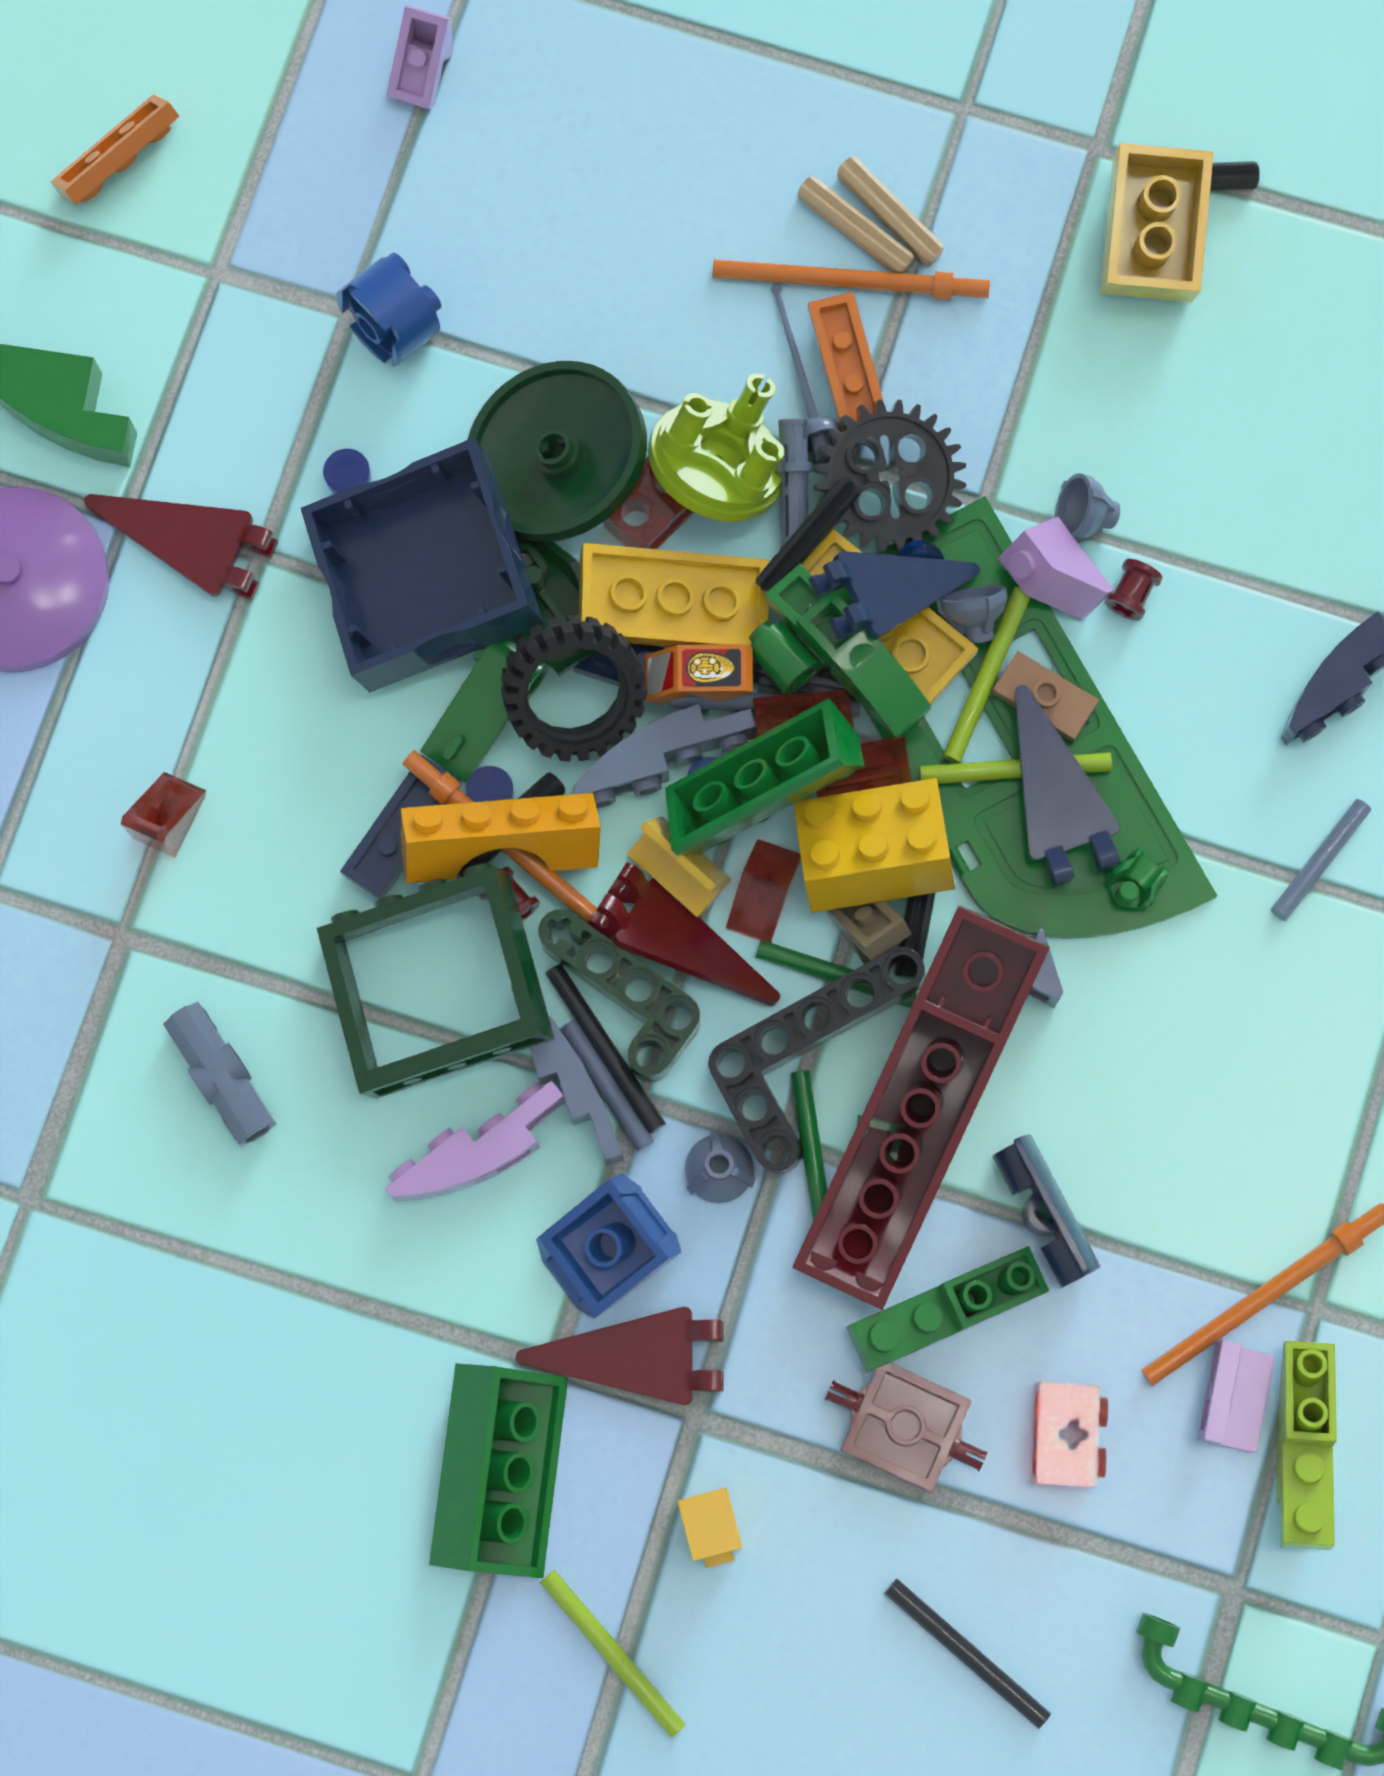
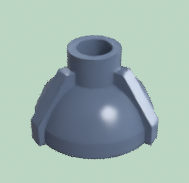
M1077 473L1067 481L1064 480L1061 485L1055 517L1058 516L1075 540L1080 543L1102 533L1103 528H1114L1120 518V505L1105 493L1102 485L1092 476Z
M987 584L985 586L953 591L937 601L938 612L960 634H965V638L971 643L990 641L994 639V620L1005 609L1008 598L1006 587Z
M719 1130L710 1131V1136L698 1141L691 1148L686 1159L685 1174L689 1184L686 1187L691 1195L695 1193L700 1198L712 1203H726L737 1199L748 1187L752 1188L756 1178L752 1177L753 1161L748 1149L736 1138L720 1134ZM724 1157L729 1163L728 1169L721 1174L713 1172L710 1168V1162L713 1158Z

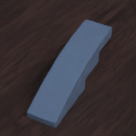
M549 1016L555 1039L529 1047L540 1084L559 1079L573 1125L592 1120L605 1165L623 1161L624 1157L608 1113L592 1080L576 1052L554 1020Z

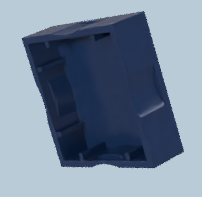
M475 438L412 462L401 471L389 477L360 483L300 508L317 566L324 575L330 589L333 619L350 675L369 693L530 630L538 624H544L492 461Z

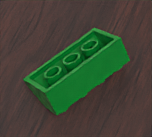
M828 698L665 787L671 850L677 856L701 854L716 845L727 842L731 837L747 828L768 820L772 815L788 806L809 798L813 793L829 784L850 776L854 771L864 766L859 735Z
M455 1363L429 1565L473 1572L533 1578L544 1577L568 1378L497 1366Z

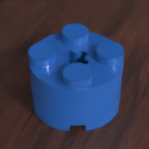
M392 252L387 257L378 259L336 293L337 303L341 312L344 313L349 309L356 320L350 325V328L357 338L383 363L392 358L393 367L399 365L439 333L440 322L436 312L442 308V304L435 292L427 285L420 287L410 275L411 272L407 263L395 252Z

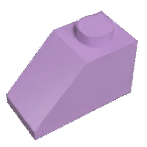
M1058 516L1024 530L998 557L1026 596L1079 619L1086 618L1114 591Z

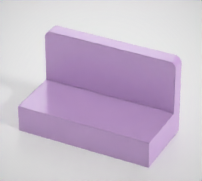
M1221 1340L1216 1342L1197 1441L1251 1453L1256 1452L1260 1439L1274 1357L1271 1354L1242 1348L1243 1344Z

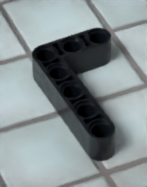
M906 947L892 949L725 1040L712 1050L708 1061L710 1073L753 1154L762 1167L774 1174H785L795 1169L802 1157L800 1142L764 1076L918 992L926 977V970L921 956L916 951ZM900 960H909L917 966L915 978L906 984H899L890 977L892 966ZM866 983L874 989V998L867 1006L854 1007L848 1002V992L855 984ZM817 1006L829 1009L831 1021L825 1029L812 1031L806 1027L805 1016L810 1009ZM777 1029L786 1032L788 1044L781 1053L768 1054L764 1051L762 1046L763 1038L769 1031ZM730 1053H739L743 1055L745 1060V1067L742 1073L734 1078L724 1077L720 1071V1063L723 1057ZM754 1095L765 1097L768 1103L766 1115L757 1121L747 1120L743 1114L745 1101ZM776 1138H785L791 1145L789 1159L781 1164H772L766 1157L768 1143Z

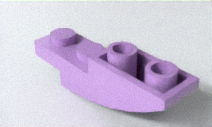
M552 1080L544 1087L539 1082L533 1084L516 1099L520 1106L509 1115L504 1117L501 1113H498L485 1122L478 1129L481 1137L475 1142L463 1127L455 1133L451 1128L446 1129L428 1144L427 1147L431 1152L415 1164L412 1159H409L396 1168L389 1175L392 1183L385 1190L395 1201L421 1200L447 1195L495 1177L540 1148L537 1140L529 1131L566 1102L564 1095Z

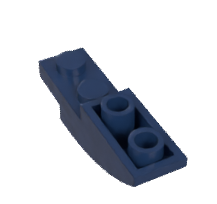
M1376 612L1348 634L1316 670L1299 695L1288 716L1281 735L1285 745H1288L1298 737L1303 743H1306L1327 728L1324 720L1337 712L1344 718L1366 702L1363 695L1373 683L1369 677L1376 675L1384 669V618L1379 612Z

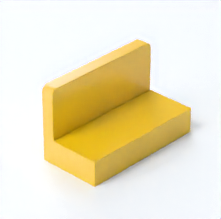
M662 816L647 820L640 828L644 833L627 854L696 917L702 916L732 879L703 853L677 856L671 850L669 823Z

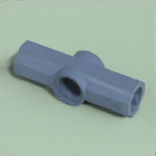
M198 1001L179 1009L163 1023L190 1066L187 1070L207 1102L210 1105L214 1104L224 1124L241 1147L264 1136L276 1125L273 1117L249 1080L252 1077L230 1043L226 1044L207 1011Z

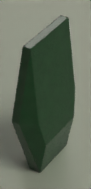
M516 536L544 622L543 625H540L541 628L549 627L548 620L558 617L561 623L567 622V615H578L579 617L580 564L578 560L553 541H531ZM527 630L525 632L520 633L519 635H523L526 639H529L531 637L530 630ZM575 648L556 653L545 662L558 676H561L597 651Z

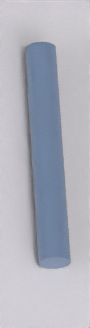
M1356 799L1270 909L1276 917L1286 921L1371 812L1372 809L1367 803L1360 799Z
M576 1019L560 1028V1031L582 1061L589 1077L636 1150L641 1151L649 1146L654 1140Z

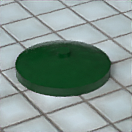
M555 361L537 365L508 380L483 405L473 422L467 439L475 438L490 457L515 535L519 538L539 542L560 541L576 537L592 530L612 516L623 505L636 486L643 470L647 451L645 421L637 402L630 392L611 373L595 365L579 361Z

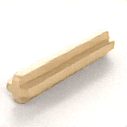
M851 156L839 166L837 177L924 265H931L941 256L944 249L943 244L857 157Z
M810 176L802 183L797 195L799 200L892 273H905L911 266L914 257L912 252L815 176Z

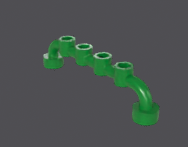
M1142 1613L1136 1632L1144 1636L1141 1652L1144 1668L1152 1680L1173 1691L1170 1699L1171 1702L1198 1713L1202 1703L1220 1709L1221 1712L1218 1720L1241 1731L1247 1732L1250 1722L1269 1729L1266 1740L1292 1751H1295L1298 1741L1315 1747L1317 1750L1314 1759L1339 1770H1343L1346 1760L1364 1766L1384 1763L1383 1707H1381L1374 1726L1383 1732L1381 1739L1376 1744L1370 1746L1360 1744L1339 1733L1320 1728L1289 1713L1275 1710L1244 1695L1225 1690L1194 1675L1180 1672L1167 1666L1162 1658L1163 1645L1174 1647L1181 1628L1154 1615Z

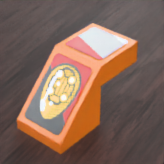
M676 645L644 655L645 686L647 690L645 702L660 705L690 695L722 702L753 693L752 646Z

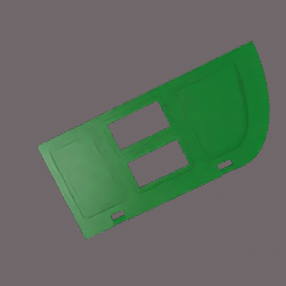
M986 496L949 514L953 519L951 524L944 525L936 521L935 525L940 534L937 538L932 539L924 532H921L923 538L922 547L916 549L909 539H906L903 553L897 554L893 544L888 546L885 552L882 553L883 555L974 562L979 566L980 573L956 590L985 586L987 584L1006 587L1008 597L1005 608L1014 587H1019L998 559L1012 544V541ZM1030 598L1012 642L1035 631L1060 676L1099 699L1098 704L1087 720L1088 724L1083 726L1074 742L1072 743L1064 737L1062 739L1073 755L1111 753L1112 771L1086 773V775L1120 824V830L1117 834L1110 836L1116 846L1120 861L1126 860L1139 847L1149 860L1159 867L1167 868L1170 872L1163 887L1159 888L1154 904L1144 909L1122 907L1112 897L1107 884V877L1113 868L1097 872L1090 846L1086 844L1065 851L1075 877L1071 879V882L1052 888L1044 858L1035 861L1028 855L1022 778L979 781L967 788L963 786L962 782L938 784L950 859L960 875V879L967 892L985 914L1007 927L1035 936L1038 935L1042 928L1046 937L1062 939L1092 938L1140 929L1166 921L1215 899L1218 895L1050 606ZM937 602L929 606L931 610L948 623L938 612ZM1004 611L1000 614V616H999L996 620H994V625H993V633H994V634H995V632H996V630H997V627H998V625H999V622H1000V620H1001V618H1002V615H1003ZM992 640L973 643L978 648V652L961 671L971 688ZM997 676L983 710L1011 759H1020L1016 709L992 695L993 688L999 681ZM865 709L906 783L920 781L919 766L951 764L942 757L944 750L924 716L895 740ZM965 843L969 845L980 865L971 871L958 850V847Z

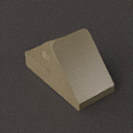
M885 901L826 910L863 964H867L898 946L901 941L912 935L905 920Z

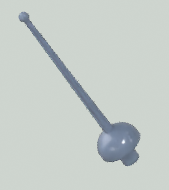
M775 284L771 287V291L776 297L808 415L807 451L814 452L817 463H827L828 459L821 456L817 450L821 445L833 446L834 443L828 438L826 433L831 428L842 432L841 427L830 417L818 416L780 295L781 287Z

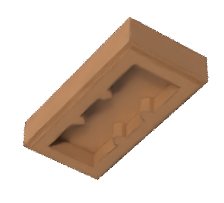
M1019 651L1016 652L992 691V695L1015 708V689L1019 685L1027 686L1059 735L1072 743L1099 699Z

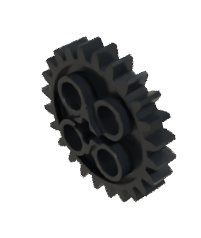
M881 399L875 402L874 414L872 415L862 404L856 408L857 422L846 414L840 418L844 433L833 428L828 430L826 434L834 443V446L821 445L817 450L821 456L828 460L827 463L816 464L813 467L814 472L825 476V481L813 486V491L827 492L828 494L840 478L846 476L856 483L862 492H872L880 499L881 510L878 515L868 516L860 510L858 497L836 523L843 522L846 525L842 534L845 539L851 537L854 533L860 535L858 548L861 550L871 540H876L877 554L885 552L888 542H892L897 554L903 553L906 539H909L916 549L923 546L921 532H924L932 539L937 538L940 534L935 522L949 525L953 521L951 516L945 511L946 507L959 508L962 505V502L953 496L952 492L964 489L967 483L954 478V473L966 468V463L953 462L951 457L961 449V445L953 444L947 446L944 442L951 432L950 427L939 432L933 429L938 415L933 414L925 421L919 419L921 413V405L916 404L906 414L903 411L902 400L898 399L894 402L891 412H887L885 404ZM882 435H885L889 442V469L891 473H899L900 480L892 486L893 496L899 511L897 519L892 518L890 512V485L888 481H880L879 474L887 468L884 450L880 443ZM901 439H912L919 445L920 457L917 462H907L900 456L898 444ZM865 445L870 448L874 455V463L871 468L862 469L855 465L852 460L854 446ZM909 485H917L925 491L927 503L923 509H914L906 502L905 491Z

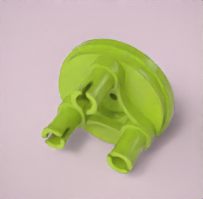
M751 374L747 378L739 398L733 400L730 404L709 400L698 393L688 394L682 404L668 411L657 422L648 443L649 463L660 485L678 503L701 516L725 522H741L754 519L767 512L775 503L780 494V483L782 481L779 472H775V468L784 456V448L762 424L764 419L763 411L776 390L775 384L770 378L767 380L762 391H760L758 387L765 375Z

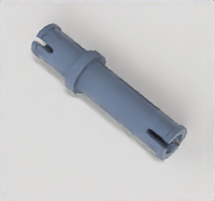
M807 419L778 420L779 443L784 448V456L775 468V472H779L782 480L780 483V549L809 516L808 473L812 472V462H808Z

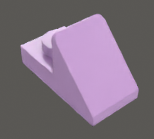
M410 5L405 6L386 96L427 109L434 106L443 62L452 57L453 54L451 18Z

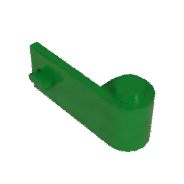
M845 587L835 591L847 605L853 604ZM767 620L759 625L749 636V640L752 642L750 646H752L753 659L785 695L800 689L827 665L785 621H778L773 624L771 620Z
M511 638L475 651L473 659L477 661L420 750L424 755L465 783L470 781L509 720L502 698L501 675L502 669H507L506 658L509 652L517 651L516 642ZM546 662L541 663L530 678L527 692L528 700L536 692L548 672L549 665Z

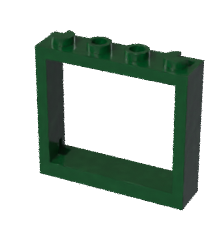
M488 863L478 864L463 871L464 876L449 882L446 879L426 882L419 886L418 893L406 897L402 895L383 897L375 901V908L361 913L358 910H349L335 914L331 917L332 923L316 928L359 1094L378 1099L555 1039L510 874L495 866L491 867ZM486 892L521 1019L378 1067L345 941Z

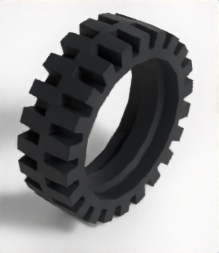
M567 615V622L563 623L560 622L558 617L549 619V627L542 629L538 624L531 628V637L529 639L522 635L516 642L517 651H510L506 658L507 669H502L501 692L507 716L519 738L522 737L525 744L532 750L538 748L541 755L551 759L555 753L560 761L570 762L571 755H577L579 761L590 760L589 752L595 750L600 757L608 751L606 745L612 742L615 746L624 739L623 733L625 731L632 734L637 727L635 717H642L645 709L642 700H646L647 690L641 664L628 640L621 633L618 634L615 628L606 622L602 626L597 618L589 616L586 617L584 622L580 620L578 615ZM580 648L595 650L608 657L618 672L620 681L618 694L609 710L593 722L574 728L551 726L540 720L530 708L527 697L530 678L537 667L554 654Z

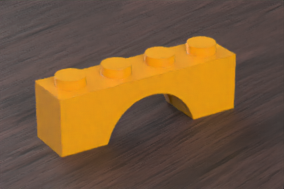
M593 793L401 808V854L406 883L429 882L437 879L454 880L462 867L476 856L503 848H516L532 852L546 863L550 871L597 868L601 826Z

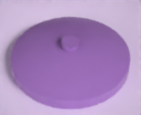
M0 488V672L32 671L53 664L69 655L94 630L104 611L108 598L110 578L108 560L102 542L92 525L82 513L67 501L54 494L34 488Z

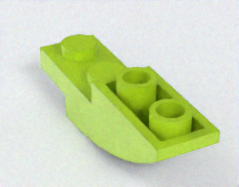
M1285 1341L1283 1344L1276 1468V1502H1280V1547L1332 1550L1335 1546L1333 1446L1337 1442L1335 1344Z

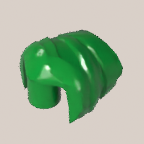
M1139 847L1126 860L1116 864L1107 877V884L1112 897L1122 907L1133 909L1150 907L1154 904L1159 888L1163 887L1170 872L1167 868L1159 867L1149 860Z

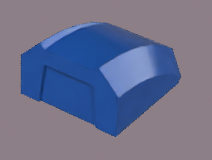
M624 1174L607 1180L536 1239L544 1265L575 1307L594 1319L682 1253L676 1233L670 1229L643 1193L641 1186Z

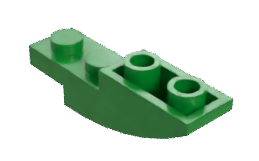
M801 564L797 565L765 593V601L830 666V674L895 740L898 739L931 709V704L879 639H872L866 629L843 639L836 638L829 621L833 618L844 616L843 609L848 605L835 592L817 597L808 580L812 575Z
M1027 1246L848 1325L846 1329L864 1370L868 1373L1004 1313L1050 1290L1030 1247Z

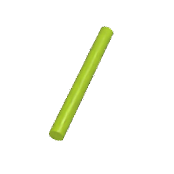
M1014 587L994 634V639L991 641L942 757L949 762L955 764L961 762L1031 597L1026 596L1020 587Z
M1110 752L1074 755L1085 773L1112 771ZM1020 759L919 766L920 781L937 778L938 784L1022 778Z
M554 1569L539 1583L671 1738L676 1735L686 1723Z

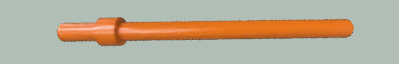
M714 259L712 277L722 279L932 294L933 299L951 301L952 296L989 299L990 280L953 277V272L935 271V276L720 259Z
M415 750L402 763L405 768L430 788L428 794L441 805L445 803L474 802L459 789L461 786L460 782L447 771L444 774L439 772ZM516 848L500 849L588 924L597 907L555 871H550L546 863L537 855ZM604 935L611 941L615 937V935Z
M1379 1203L1352 1223L1345 1221L1330 1231L1331 1237L1143 1368L1141 1373L1147 1382L1153 1387L1341 1254L1349 1256L1363 1246V1239L1384 1225V1204Z

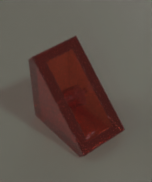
M163 772L122 816L120 824L132 839L176 858L205 799L207 790Z
M757 839L738 884L726 924L727 930L759 941L764 940L772 943L801 862L800 853Z

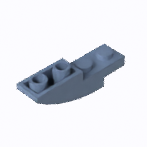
M697 704L653 721L624 738L596 761L573 787L574 794L593 793L596 808L599 809L615 803L616 796L634 792V795L639 797L658 792L662 789V783L669 782V770L666 763L675 761L676 766L688 765L703 758L702 753L719 748L722 753H729L748 743V740L755 739L756 726L751 709L704 722L700 706Z

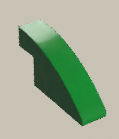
M0 344V405L40 436L69 451L98 461L131 468L137 431L127 416L95 412L103 374L94 357Z

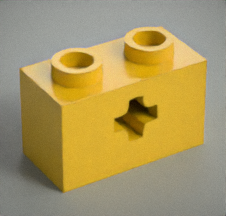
M727 1487L677 1500L693 1561L703 1559L705 1568L735 1561L733 1550L743 1547Z

